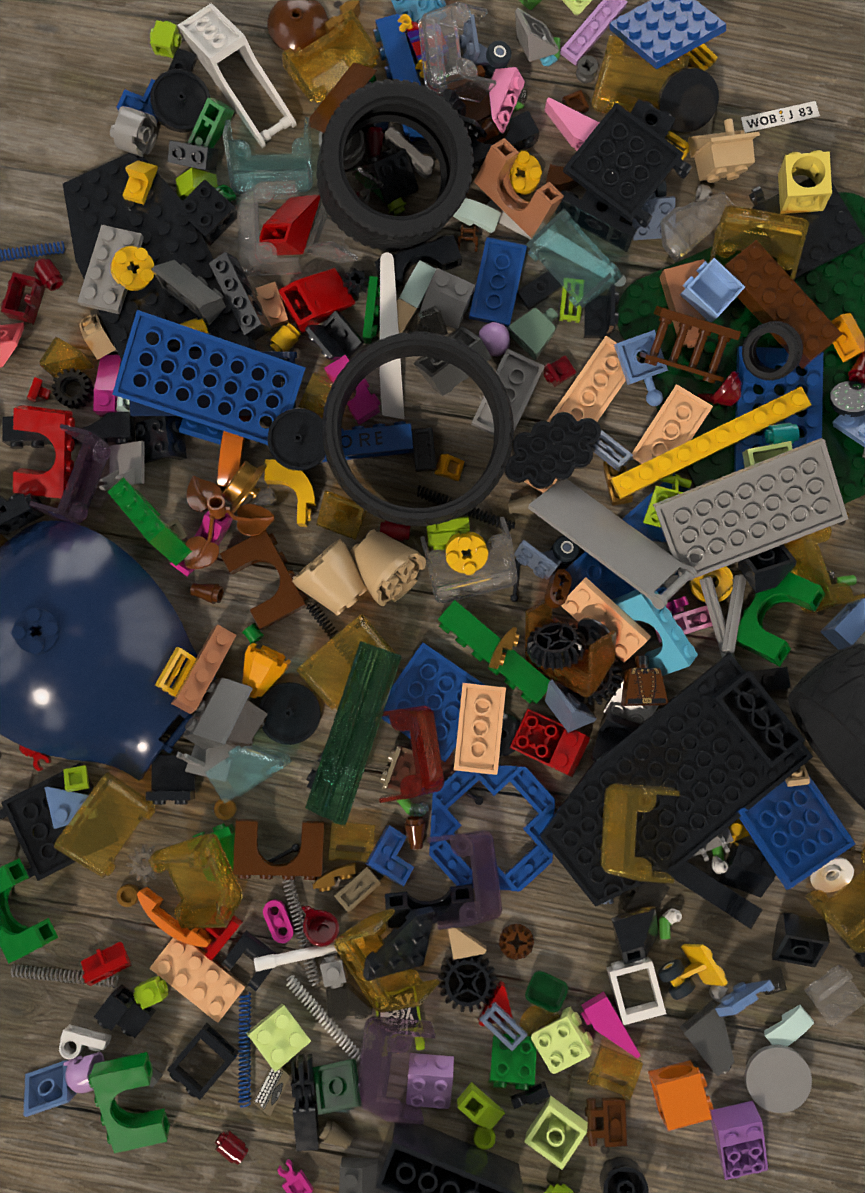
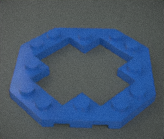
M498 765L497 775L455 771L432 794L429 855L456 886L472 884V888L520 892L553 861L552 851L540 838L539 834L554 816L555 799L525 766ZM479 780L493 796L511 782L538 812L523 827L524 831L537 845L506 873L499 868L491 857L474 872L446 841L447 838L462 826L448 808Z

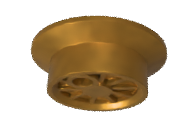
M245 461L231 479L221 496L232 503V513L239 508L249 494L252 496V499L257 496L260 488L256 489L254 487L267 467L266 464L256 468Z

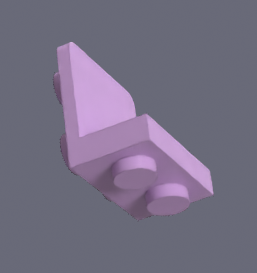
M410 1053L406 1096L407 1105L437 1109H448L450 1107L454 1056Z

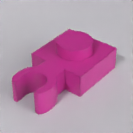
M686 596L668 602L666 607L673 615L684 611L683 606L689 603Z
M290 1159L286 1161L289 1170L285 1171L280 1165L278 1166L277 1171L279 1175L286 1179L282 1183L286 1193L313 1192L314 1188L302 1169L295 1173Z

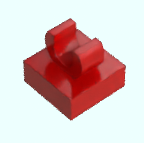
M34 377L27 400L36 402L38 396L48 400L51 390L41 387L43 380Z

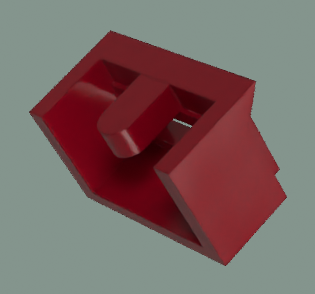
M13 272L11 279L8 281L6 296L1 303V312L8 318L34 325L45 287L36 277ZM27 286L31 287L32 290L30 294L25 295L24 300L27 306L23 313L19 312L18 309Z

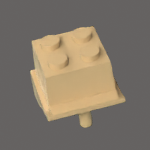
M726 119L724 121V133L689 137L690 157H695L699 181L707 180L708 183L719 181L720 178H727V180L739 178L741 173L746 172L755 163L753 139L756 136H760V133H745L744 130L734 131L733 119Z

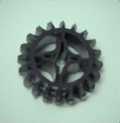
M550 621L547 625L542 623L541 628L535 627V631L530 632V636L527 638V653L532 663H536L537 667L543 666L544 670L552 668L554 671L556 668L563 670V667L571 668L572 664H578V660L583 659L586 650V641L581 629L576 628L575 624L569 625L568 621L565 623H560V621L552 623Z
M586 648L583 659L578 660V664L571 665V668H568L570 672L564 673L565 677L570 678L565 681V685L571 686L568 692L574 693L573 697L580 699L582 704L588 701L589 705L593 706L596 700L597 704L602 705V698L609 702L610 697L608 695L611 693L613 696H616L617 693L614 691V688H621L617 681L623 680V677L618 675V673L622 672V668L616 667L619 661L613 659L614 655L612 653L606 655L593 649L591 653ZM595 660L600 661L599 664L596 663V664H595L594 666H592V667H587V666L585 665V664H587L588 662H591V661H595ZM608 666V669H609V679H608V682L606 683V682L604 681L603 676H604V673L606 672L605 669H606V667ZM580 670L583 672L584 675L581 681V685H579L578 682ZM587 671L597 675L596 678H598L600 682L592 679L590 677L591 675L587 673ZM594 686L602 687V689L597 692H586L588 689L591 690Z
M482 954L477 955L476 958L470 956L455 959V961L447 958L446 963L449 967L441 965V970L445 973H439L438 978L444 981L438 982V988H444L440 991L441 996L448 995L445 999L446 1004L453 1000V1009H456L459 1004L461 1012H464L465 1006H469V1012H473L474 1005L480 1010L482 1009L481 1001L486 1005L489 1003L486 996L494 997V993L489 989L494 990L497 988V985L492 982L497 980V976L491 974L494 971L493 966L487 967L490 963L488 959L481 962ZM470 964L476 966V968L465 971L461 967L459 968V966ZM452 972L459 979L453 991L449 985V978ZM481 972L485 975V985L482 990L476 984V980ZM467 977L468 979L470 977L471 984L464 985L463 978ZM464 992H471L476 996L464 998L458 995Z

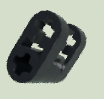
M246 930L221 965L230 971L242 954H245L254 961L256 957L277 953ZM273 968L257 971L247 985L257 991Z

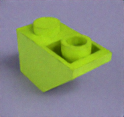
M472 1082L457 1099L458 1109L474 1123L489 1130H492L505 1114L501 1107Z

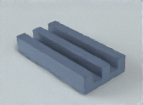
M602 430L600 438L610 446L605 445L600 440L591 446L595 454L618 472L622 466H625L628 461L633 459L632 453ZM613 449L620 453L624 458H622L616 452H614Z
M496 1002L479 1018L511 1051L527 1036V1032ZM495 1011L520 1034L519 1037L494 1014ZM491 1017L515 1041L511 1043L487 1019Z

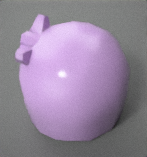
M99 1052L84 1057L80 1055L63 1063L64 1066H67L65 1076L67 1085L75 1093L94 1091L89 1086L88 1077L92 1072L94 1063L105 1061L103 1054Z

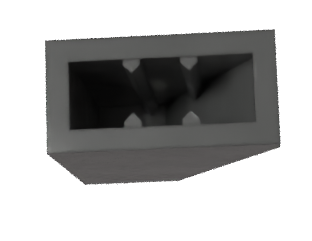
M712 1000L679 1028L718 1077L720 1074H726L735 1062L723 1016L719 1017L715 1010L718 1004Z

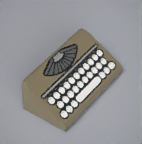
M270 1066L253 1100V1103L267 1115L271 1116L291 1076V1070L282 1066L275 1072Z

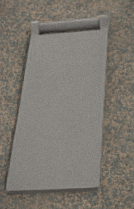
M568 479L557 482L528 506V509L649 598L657 609H663L667 605V601L688 580H692L697 576V571L694 567L681 563ZM679 570L682 573L661 595L654 593L676 571Z

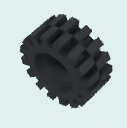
M70 368V371L64 369L63 374L59 372L57 374L59 378L54 377L53 381L55 384H52L54 389L52 392L56 399L70 409H73V407L80 409V405L82 407L87 406L85 402L88 401L90 403L91 399L89 397L94 396L92 392L94 386L91 384V379L79 369L77 371L74 368ZM73 381L79 382L81 386L80 392L75 396L67 395L66 386Z

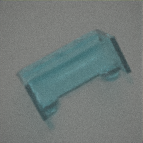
M305 117L304 137L297 138L292 143V154L251 155V148L247 142L233 140L230 120L225 121L223 141L230 186L234 192L238 194L306 192L311 189L313 185V155L309 117Z
M239 745L228 752V758L205 773L223 802L227 803L237 795L239 797L293 761L288 754L266 747L251 745L241 749Z

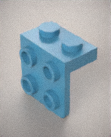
M391 0L396 14L399 13L400 16L407 14L416 23H419L431 13L439 19L447 16L444 0Z

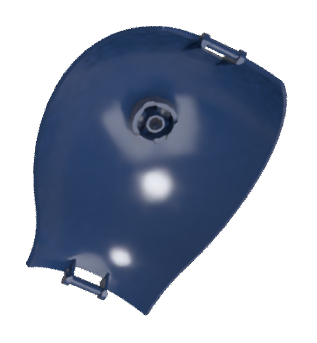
M51 520L30 525L0 547V735L21 746L49 756L106 764L128 773L138 781L142 780L162 749L168 753L173 751V746L186 731V723L194 716L192 713L189 714L171 704L175 696H171L168 692L155 686V683L176 647L182 648L195 658L198 655L191 645L176 611L163 591L138 562L122 548L101 534L75 523ZM40 628H42L40 630L42 632L41 636L38 635V631ZM187 658L183 662L178 675L174 678L172 684L170 685V688H172L176 679L178 678L181 670L183 669L185 663L188 660ZM179 715L185 718L167 741L160 739Z

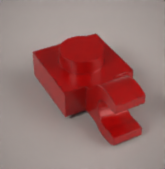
M21 745L19 747V750L25 756L33 757V767L37 771L43 770V767L40 765L42 759L47 764L52 762V759L46 754Z

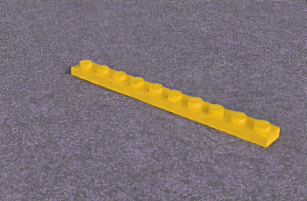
M799 387L612 478L611 482L619 498L622 499L768 428L769 425H774L809 408L811 403L803 388Z

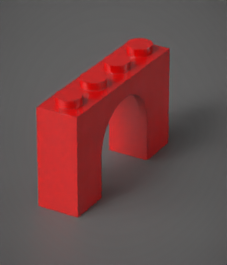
M26 405L14 408L13 430L36 432L46 436L54 446L56 458L50 470L42 471L20 468L14 471L13 493L26 495L31 493L34 496L64 499L71 495L73 491L71 473L74 469L71 453L74 450L75 444L74 439H72V430L75 427L72 411Z

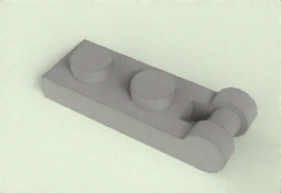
M390 127L385 132L384 145L389 149L394 148L395 151L406 149L412 169L423 178L431 177L434 162L432 157L422 155L415 145H411L400 132H396Z

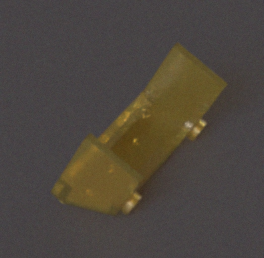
M727 206L723 211L715 232L709 263L717 254L720 257H729L735 254L736 250L743 251L757 240L772 257L778 258L777 263L783 269H792L790 278L795 279L809 222L806 219L739 206Z
M830 526L784 544L797 563L790 573L820 585L826 594L815 612L865 598V593L854 596L851 587L846 583L833 585L831 583L818 545L831 537L832 530ZM801 607V609L806 613H815L806 608Z
M612 784L607 787L604 799L601 866L608 874L637 881L674 883V878L667 872H654L648 860L634 856L637 811L648 812L652 810L656 804V794L679 796L678 790L671 787Z
M393 908L369 915L341 934L334 942L336 951L372 1007L381 1013L421 1006L440 983L438 979L423 982L419 974L411 969L369 981L364 978L363 971L366 957L372 951L376 953L383 946L384 942L380 935L386 931V922L395 913Z

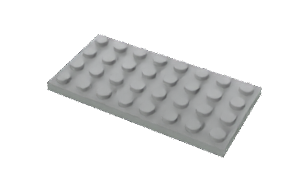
M823 438L653 504L671 555L684 565L694 567L697 571L696 577L848 519ZM678 570L677 572L680 577L682 573Z

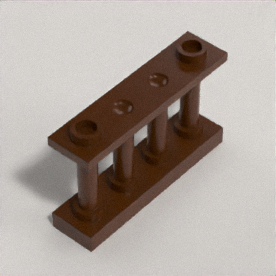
M656 306L653 314L660 316V324L650 353L640 352L639 356L645 358L644 362L657 366V363H662L702 375V380L715 384L716 380L723 382L724 377L716 374L727 342H730L731 338L739 340L741 332ZM674 320L680 322L678 326L680 329L670 358L667 360L657 357L668 325ZM693 326L699 328L698 333L700 334L687 366L677 363L688 330H691ZM711 332L719 334L717 337L719 341L708 371L697 369L707 337L711 335Z

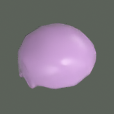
M492 322L484 325L479 331L478 337L482 339L491 356L498 357L505 354L506 349H509L510 333L503 324Z

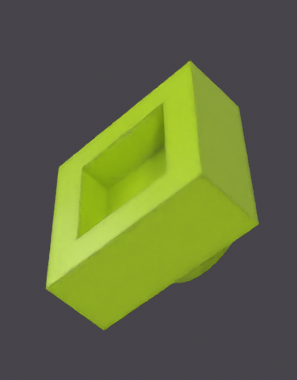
M86 765L63 769L66 792L89 788Z

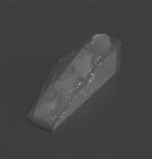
M724 192L706 197L704 200L694 201L686 206L674 208L660 221L663 248L677 263L737 207Z

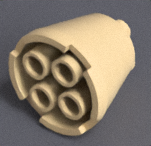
M375 529L371 530L360 544L354 545L350 550L365 586L372 598L381 606H385L386 602L390 600L396 602L416 584L417 580L415 578L420 569H425L426 559L418 551L382 532H377Z
M341 539L327 547L323 553L306 565L292 580L297 588L335 613L336 616L344 611L346 607H351L357 601L356 597L358 595L361 596L368 590L350 551Z

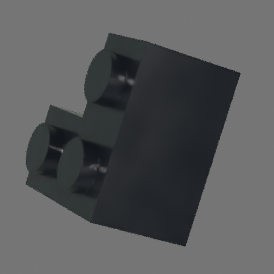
M120 985L109 995L94 1018L98 1020L97 1023L104 1029L112 1031L118 1025L125 1035L136 1038L156 1010L151 1006L142 1010L141 1005H138L135 1001L134 993L124 985Z

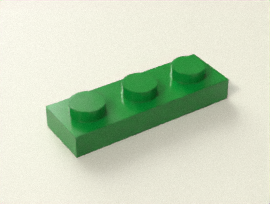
M374 276L369 277L363 328L364 344H372V339L377 337V325H374L375 317L379 318L380 305H377V297H380V284L378 277Z

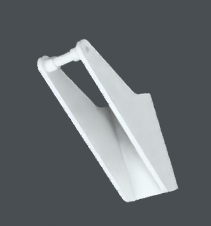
M212 3L178 24L189 47L194 54H197L199 61L262 148L266 146L265 142L282 129L285 130L289 126L292 128L297 126L290 111L256 60L245 35ZM236 50L284 116L277 124L260 133L229 87L217 65L218 62Z

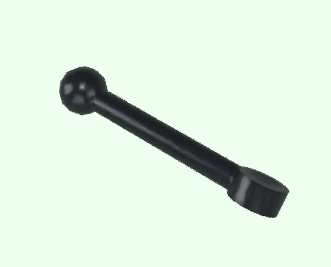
M515 559L513 594L510 596L512 602H517L519 599L517 589L519 570L522 565Z
M469 791L465 792L466 795L474 799L477 805L483 803L481 796H475Z
M293 844L292 848L268 861L273 863L292 852H298L300 850L299 844Z

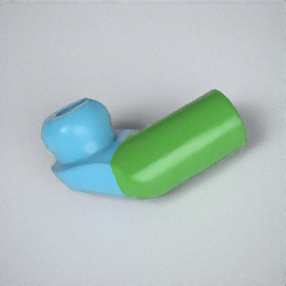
M553 37L559 49L558 53L540 58L542 65L551 66L560 58V38Z

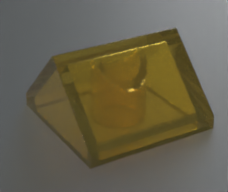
M58 337L54 338L39 361L40 366L53 377H58L57 374L59 372L63 374L64 369L70 371V368H74L76 371L77 369L83 371L94 368V364L80 350Z
M325 490L316 525L356 540L367 511L353 500Z

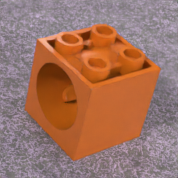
M689 1060L648 1071L658 1112L668 1131L712 1119L710 1111L713 1110V1105L710 1097L706 1095L704 1090L707 1087V1083L703 1073H700L698 1066L695 1067Z

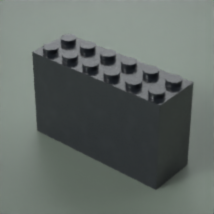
M395 1113L379 1154L375 1188L387 1193H524L519 1163L480 1149L475 1145Z

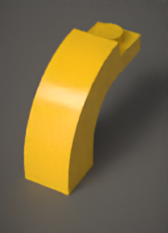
M265 459V464L267 465L265 468V482L267 484L285 485L296 492L298 499L297 524L299 527H308V521L312 519V509L308 508V506H317V500L307 476L302 471H293L281 466L274 459Z

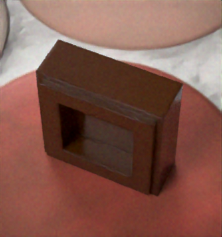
M582 90L562 98L563 105L581 114L589 111V105Z

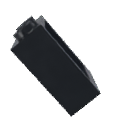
M206 1023L171 1063L167 1071L170 1072L169 1075L174 1081L181 1082L186 1087L189 1095L200 1100L235 1060L239 1052L214 1028ZM200 1039L225 1060L203 1087L179 1066L180 1062Z

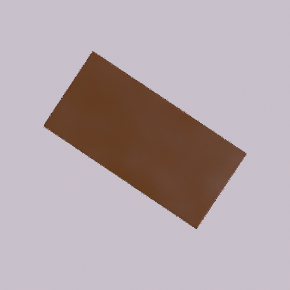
M353 62L304 125L325 133L327 124L336 108L340 106V103L347 99L348 95L355 93V90L358 88H363L377 70Z

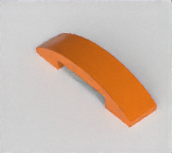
M239 416V418L246 422L249 421L250 416ZM223 431L217 486L226 488L241 467L244 437Z
M145 887L137 893L139 902L146 914L161 930L171 937L198 947H207L215 940L212 935L200 926L189 930L159 906L164 899L150 888Z

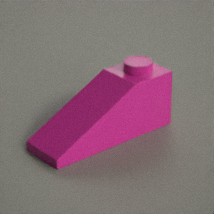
M105 355L100 358L93 411L100 417L105 416L108 412H117V396L112 395L122 362L119 355Z
M604 991L581 1004L584 1009L581 1015L587 1025L592 1024L597 1032L634 1057L639 1058L641 1056Z

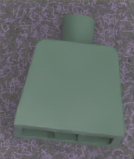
M551 307L544 314L537 308L532 309L508 326L510 337L536 360L555 334L556 327L552 322L558 317L557 312Z

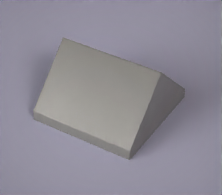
M517 8L515 10L516 36L528 61L557 54L559 49L547 25Z

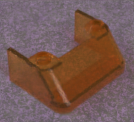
M544 599L525 611L526 660L541 673L581 696L589 697L596 692L615 661L617 632L612 630L590 645V650H585L583 659L578 660V664H572L571 668L563 667V670L556 668L553 671L552 668L544 670L543 666L537 667L536 663H532L527 653V638H529L530 632L535 631V627L541 628L542 623L547 625L550 621L552 623L560 621L552 616V608L546 604Z

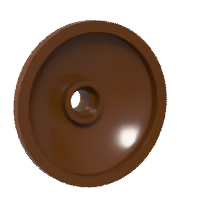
M279 0L272 7L268 16L267 26L269 35L275 45L285 52L292 54L308 53L316 49L324 41L327 35L325 22L328 21L325 9L317 0Z

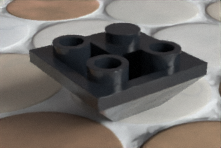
M654 905L642 907L630 913H622L617 917L611 918L616 944L624 965L645 959L659 935Z

